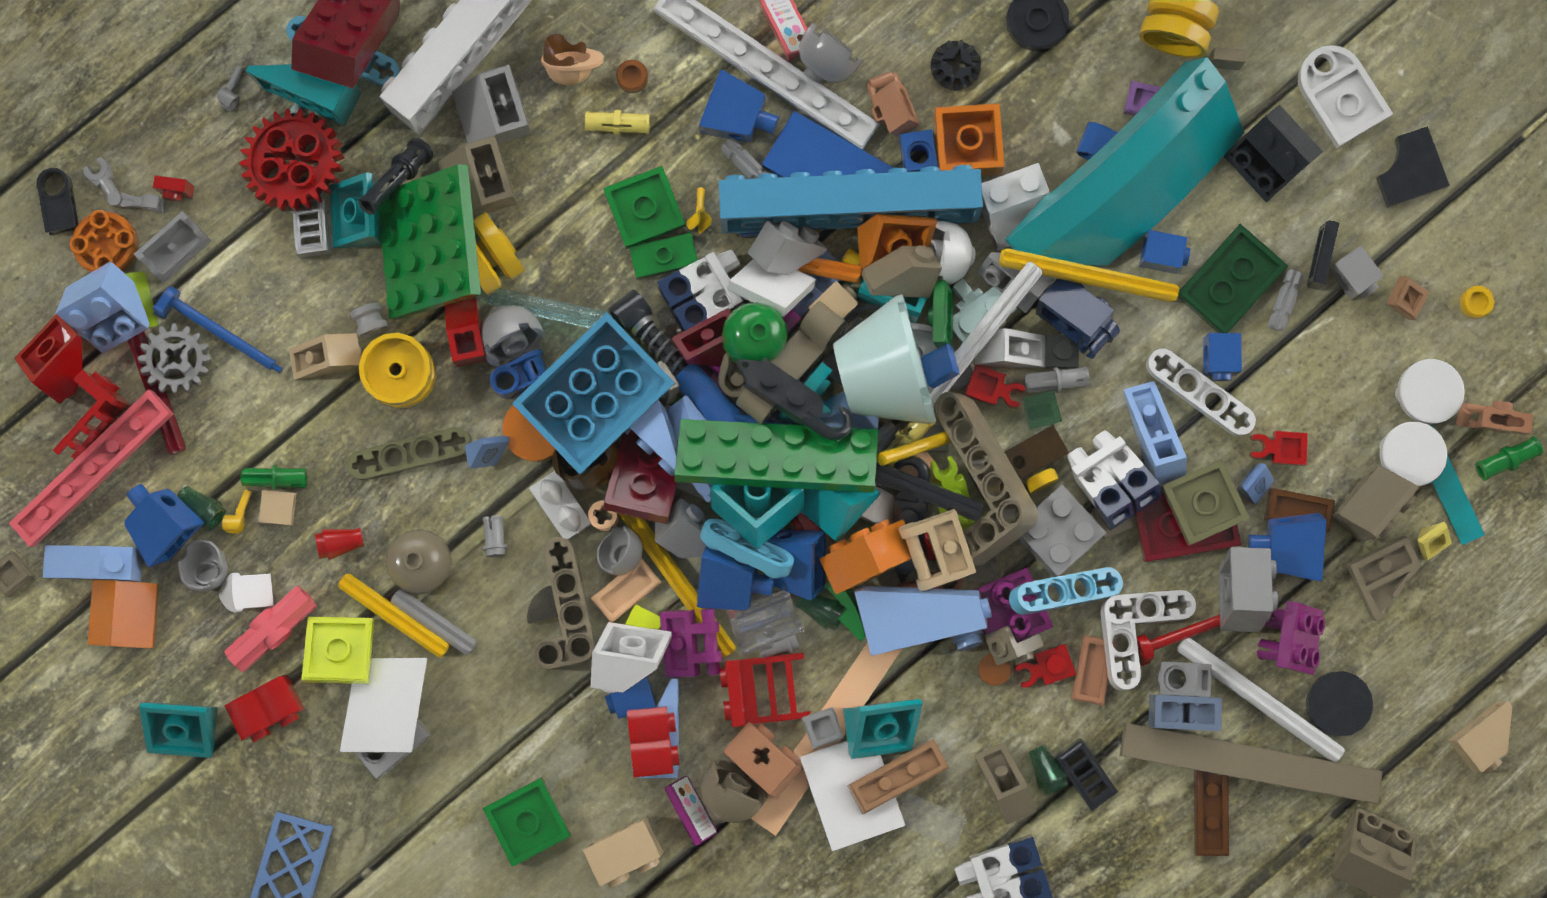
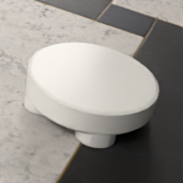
M1437 359L1422 360L1408 367L1400 377L1395 391L1396 399L1399 401L1403 411L1413 420L1428 425L1441 423L1453 417L1460 409L1465 394L1464 384L1459 373L1450 364Z
M1406 422L1394 427L1386 434L1379 445L1382 466L1409 480L1416 486H1422L1434 481L1442 473L1446 465L1447 448L1442 436L1433 427L1422 422Z

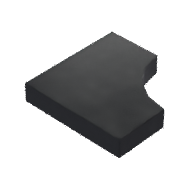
M1428 126L1397 136L1395 138L1397 152L1394 163L1388 171L1376 178L1387 208L1450 186Z

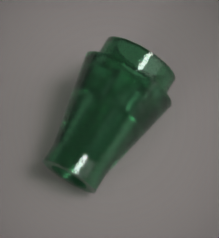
M185 486L178 493L177 496L203 521L204 524L200 528L206 527L208 530H212L223 520L226 510L222 507L220 501L204 495L190 486Z
M817 595L813 600L799 597L796 603L797 608L801 609L825 630L830 628L835 631L841 623L838 618L846 611V608L840 605L841 603L838 600Z
M1046 745L1028 752L1038 790L1042 789L1044 796L1051 795L1068 786L1065 779L1068 777L1048 751Z

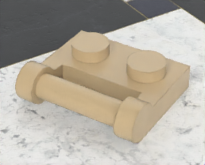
M955 509L918 522L905 524L899 528L901 538L906 540L918 575L916 583L920 591L929 590L977 573ZM926 532L928 533L940 572L935 574L930 573L918 535Z

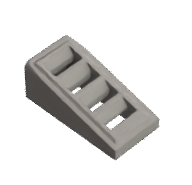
M323 191L320 193L322 203L317 202V207L301 209L299 203L298 211L294 212L292 210L296 255L300 259L332 254ZM318 213V219L302 221V216ZM319 225L318 231L304 232V227ZM320 237V242L305 244V239Z

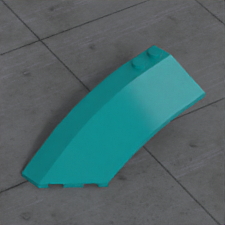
M1208 57L1185 61L1149 102L1109 142L1049 195H1045L1006 237L1005 241L1013 250L1083 265L1106 266L1135 244L1173 210L1244 134L1227 83Z

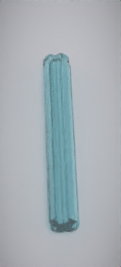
M502 288L497 289L488 296V304L491 306H521L531 311L535 316L591 328L606 313Z

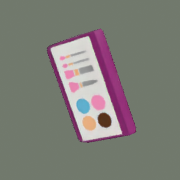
M683 776L665 787L664 790L694 845L701 844L717 833L712 819L688 776Z

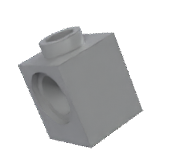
M1361 245L1329 268L1330 274L1350 300L1359 294L1363 299L1379 288L1376 282L1384 277Z
M1161 662V669L1158 673L1160 695L1211 697L1212 664ZM1184 672L1186 676V682L1182 687L1180 683V676Z

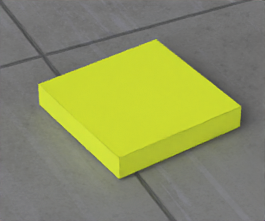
M308 617L301 680L304 683L369 684L374 631L373 618Z

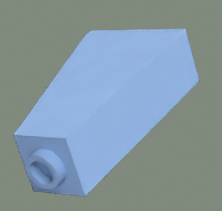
M863 585L857 587L854 592L871 656L987 628V618L992 617L988 599H981L980 591L932 588L920 591L918 588Z

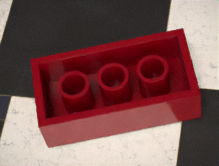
M318 0L292 38L291 70L353 89L399 16L400 0Z

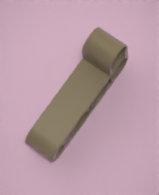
M818 301L807 313L799 331L785 345L781 354L770 362L802 382L831 350L833 343L839 339L846 321L824 303ZM747 389L743 391L736 402L737 406L761 425L777 410Z
M554 537L546 543L544 556L562 636L539 642L535 647L533 658L535 663L543 669H558L587 662L592 659V652L597 645L576 549L568 539ZM558 544L568 548V553L563 555L564 563L567 566L572 564L573 569H561L555 572V567H561L560 559L552 556V552L557 550ZM565 575H572L576 581L575 588L569 593H563L559 588V581ZM573 606L579 607L583 613L582 620L576 625L569 624L566 619L568 609ZM579 638H585L590 644L588 654L583 657L577 656L573 651V644ZM549 645L554 646L558 652L557 660L552 664H546L541 658L542 650Z

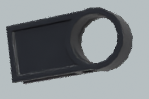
M58 168L43 170L37 178L36 186L45 233L49 232V235L75 231L79 222L71 178ZM55 174L62 175L65 180L63 190L57 195H48L45 191L46 180Z

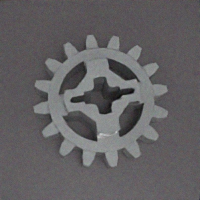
M172 324L171 331L166 332L164 327L160 326L159 336L156 337L152 333L148 334L151 342L150 345L141 343V350L146 355L138 356V361L141 364H147V366L140 369L142 376L151 375L148 379V384L153 386L158 382L161 393H164L167 387L171 388L173 395H177L178 388L183 387L189 393V384L193 382L195 385H201V380L198 377L199 374L208 376L209 371L203 364L211 363L210 356L202 355L209 350L207 343L199 345L201 335L197 333L191 337L190 327L188 326L182 332L178 331L176 324ZM181 340L179 344H169L167 341ZM194 350L197 355L195 368L189 363V357L193 354ZM157 351L160 356V362L154 369L152 360L154 352ZM180 355L181 363L172 362L169 365L168 356L177 357ZM170 375H181L183 377L176 380L167 379Z

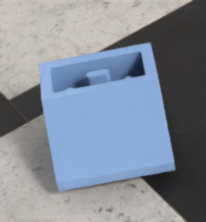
M111 261L67 286L56 310V314L102 353L109 351L149 327V321L135 283Z

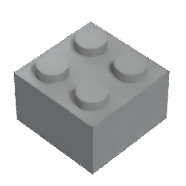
M1060 485L1036 506L1038 510L1037 523L1019 537L1018 540L1052 577H1058L1103 537L1106 532L1063 485Z
M1230 547L1218 569L1220 631L1260 632L1265 623L1270 621L1271 614L1277 610L1278 606L1277 592L1272 591V580H1275L1276 561L1271 560V549Z

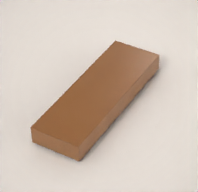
M932 739L847 785L863 815L945 771L949 767L936 742Z

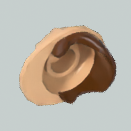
M561 34L549 35L546 38L541 58V64L545 67L549 77L554 82L566 86L581 83L590 75L593 68L600 66L604 62V55L601 52L586 48L584 42L572 45Z

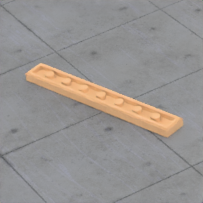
M867 642L822 710L833 707L843 736L846 733L843 708L865 705L902 649L871 656ZM806 732L793 751L799 757L796 763L803 768L800 760L801 756L836 745L840 740L813 749ZM804 769L778 798L768 794V798L762 808L751 818L775 836L809 788Z

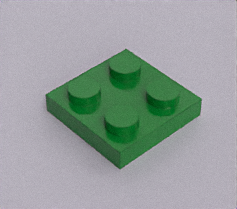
M663 166L603 188L626 249L686 227Z
M542 777L482 808L512 867L572 836Z

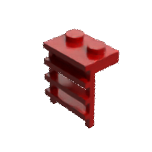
M81 370L73 379L97 401L53 449L57 455H60L68 446L76 450L71 455L75 460L110 424L117 420L116 417L123 410H127L132 406L117 393L120 387L106 375L103 377L97 371L91 374ZM94 416L102 421L97 427L88 424ZM81 431L88 435L84 442L75 439Z
M804 653L725 661L726 668H720L721 687L728 688L729 701H723L725 721L732 720V727L746 726L748 722L760 724L802 719V717L811 715L810 711L797 712L791 660L804 659ZM785 661L791 713L778 715L772 663ZM756 664L766 665L771 716L758 717L753 665Z

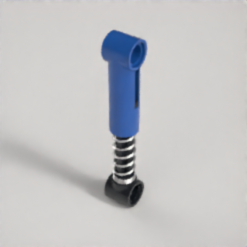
M632 289L607 309L608 314L627 334L633 333L634 336L641 338V344H646L648 351L656 355V361L665 362L679 383L678 390L683 396H688L706 420L742 422L735 420L736 413L743 415L742 412L699 365L687 364L683 356L678 352L677 347L670 343L671 339L667 340L663 335L664 331L658 330L656 327L657 322H653V318H651L652 310L636 290Z

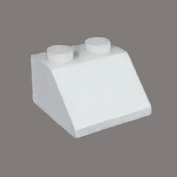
M1039 163L981 183L982 213L997 252L1010 247L1005 241L1006 237L1045 195L1050 194Z
M608 622L592 652L591 688L601 689L607 693H623L658 668L672 638V632Z

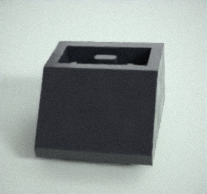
M1279 105L1242 137L1224 155V158L1261 198L1268 202L1323 151Z

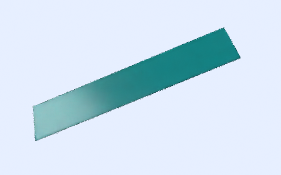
M1447 455L1446 465L1442 473L1432 483L1461 545H1464L1484 536L1485 533Z

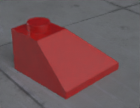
M56 314L14 359L31 383L61 404L66 398L73 396L79 386L73 379L82 370V338L75 329Z

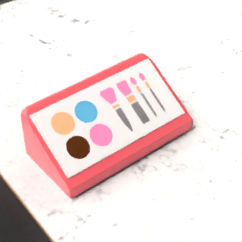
M760 0V7L787 60L790 61L800 56L799 45L807 27L794 1Z

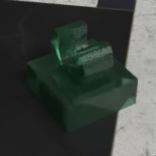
M1054 390L1022 398L1029 431L1062 422Z

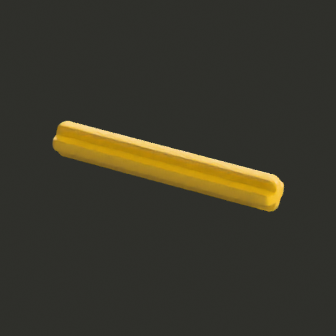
M346 573L339 581V589L438 658H442L449 650V643L394 606L389 600L353 575Z

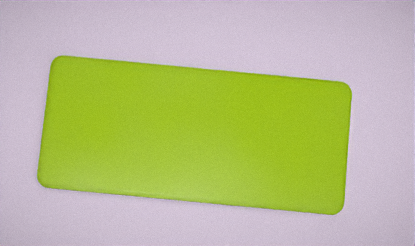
M124 273L135 283L149 321V327H157L158 321L156 314L153 313L154 310L152 308L154 305L146 273Z

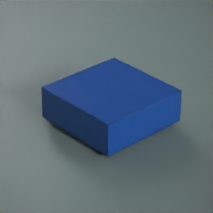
M947 343L921 357L927 386L931 388H936L960 375L953 347Z

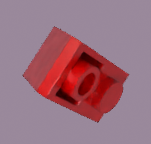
M472 298L445 305L446 332L452 362L457 367L487 361L480 333L482 322L477 299Z

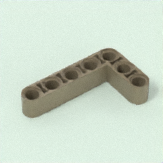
M945 392L935 402L936 415L991 509L963 531L967 545L971 548L974 566H982L1033 528L1038 520V510L975 401L967 395ZM957 403V410L954 413V406ZM972 429V437L969 439V432ZM986 455H987V456H988V463H987V465L985 466V465H984V459H985V457H986ZM1003 481L1004 489L1000 493V484ZM1019 509L1020 516L1016 521L1015 513ZM994 527V529H995V536H994V538L992 539V537H991V531H992V528Z

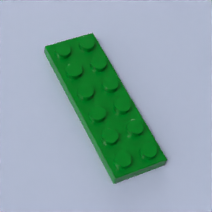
M681 419L675 466V482L875 493L878 429L852 428L845 438L828 440L803 425L766 423L761 425L760 423Z

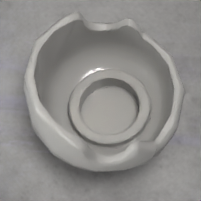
M613 526L611 533L603 538L597 549V561L600 568L612 575H625L634 570L642 557L643 545L641 539L633 530L626 526Z
M200 539L185 546V556L178 562L182 583L191 591L201 593L210 592L220 586L228 573L226 555L212 541Z

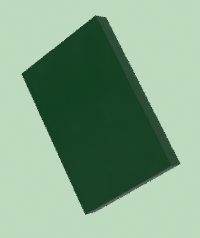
M1240 223L1179 290L1178 298L1217 333H1228L1288 265Z

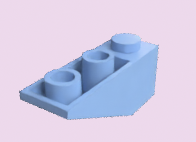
M657 400L625 433L628 435L632 430L640 438L636 443L648 455L655 451L662 458L658 464L673 476L675 474L678 443L667 409Z

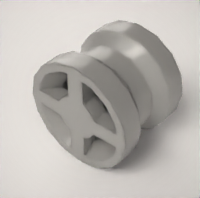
M379 302L358 307L350 312L351 319L357 323L358 329L356 332L359 338H368L380 334L389 328L387 321L382 319L381 312L383 309Z

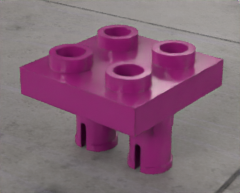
M1028 567L975 589L980 591L981 599H988L992 617L987 618V628L982 629L985 635L1009 626L1016 643L1053 628L1047 611L1020 615L1010 605L1009 596L1013 588L1033 581ZM1036 594L1031 596L1022 595L1023 601L1031 602L1036 600L1037 596Z
M1286 601L1285 610L1277 609L1273 611L1271 617H1275V619H1270L1263 626L1265 628L1282 629L1280 642L1261 639L1258 647L1270 649V651L1257 650L1258 659L1277 661V667L1314 675L1315 668H1317L1320 662L1318 646L1320 636L1325 630L1324 611L1302 603Z

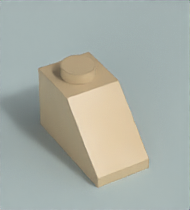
M357 333L324 334L290 348L289 354L294 380L308 379L341 373L358 367L361 359V348L358 343Z
M1497 701L1448 739L1449 743L1472 772L1489 773L1495 770L1502 763L1500 758L1508 753L1512 705L1509 701Z

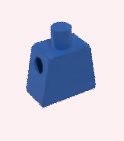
M720 69L701 118L699 130L700 133L705 135L751 142L755 129L773 135L779 116L763 111L766 103V95Z
M139 484L133 487L126 495L135 506V509L125 519V527L148 567L170 561L204 524L169 489L149 493L143 484Z
M1321 513L1269 519L1267 535L1249 534L1248 548L1271 549V560L1276 561V572L1322 581L1326 519Z
M781 529L767 541L788 551L793 556L794 563L788 576L775 578L774 587L804 599L813 600L825 588L826 573L819 559L826 556V533L822 530Z
M706 546L701 557L697 607L748 610L755 593L772 596L775 578L757 574L758 569L748 564L739 563L735 558Z

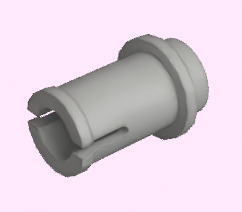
M489 516L483 517L485 546L482 547V550L486 551V557L505 556V550L508 549V545L504 542V517L491 516V519Z
M786 628L783 633L757 638L758 648L761 650V658L790 651L792 654L795 649L800 648L795 629L789 631Z

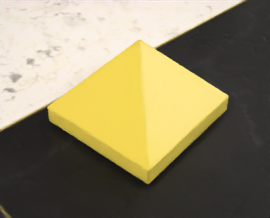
M1445 522L1420 530L1418 544L1422 558L1425 561L1431 559L1452 544Z

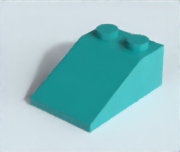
M291 64L251 65L246 69V73L261 89L296 103L343 126H346L361 95L357 85L352 89L291 70Z

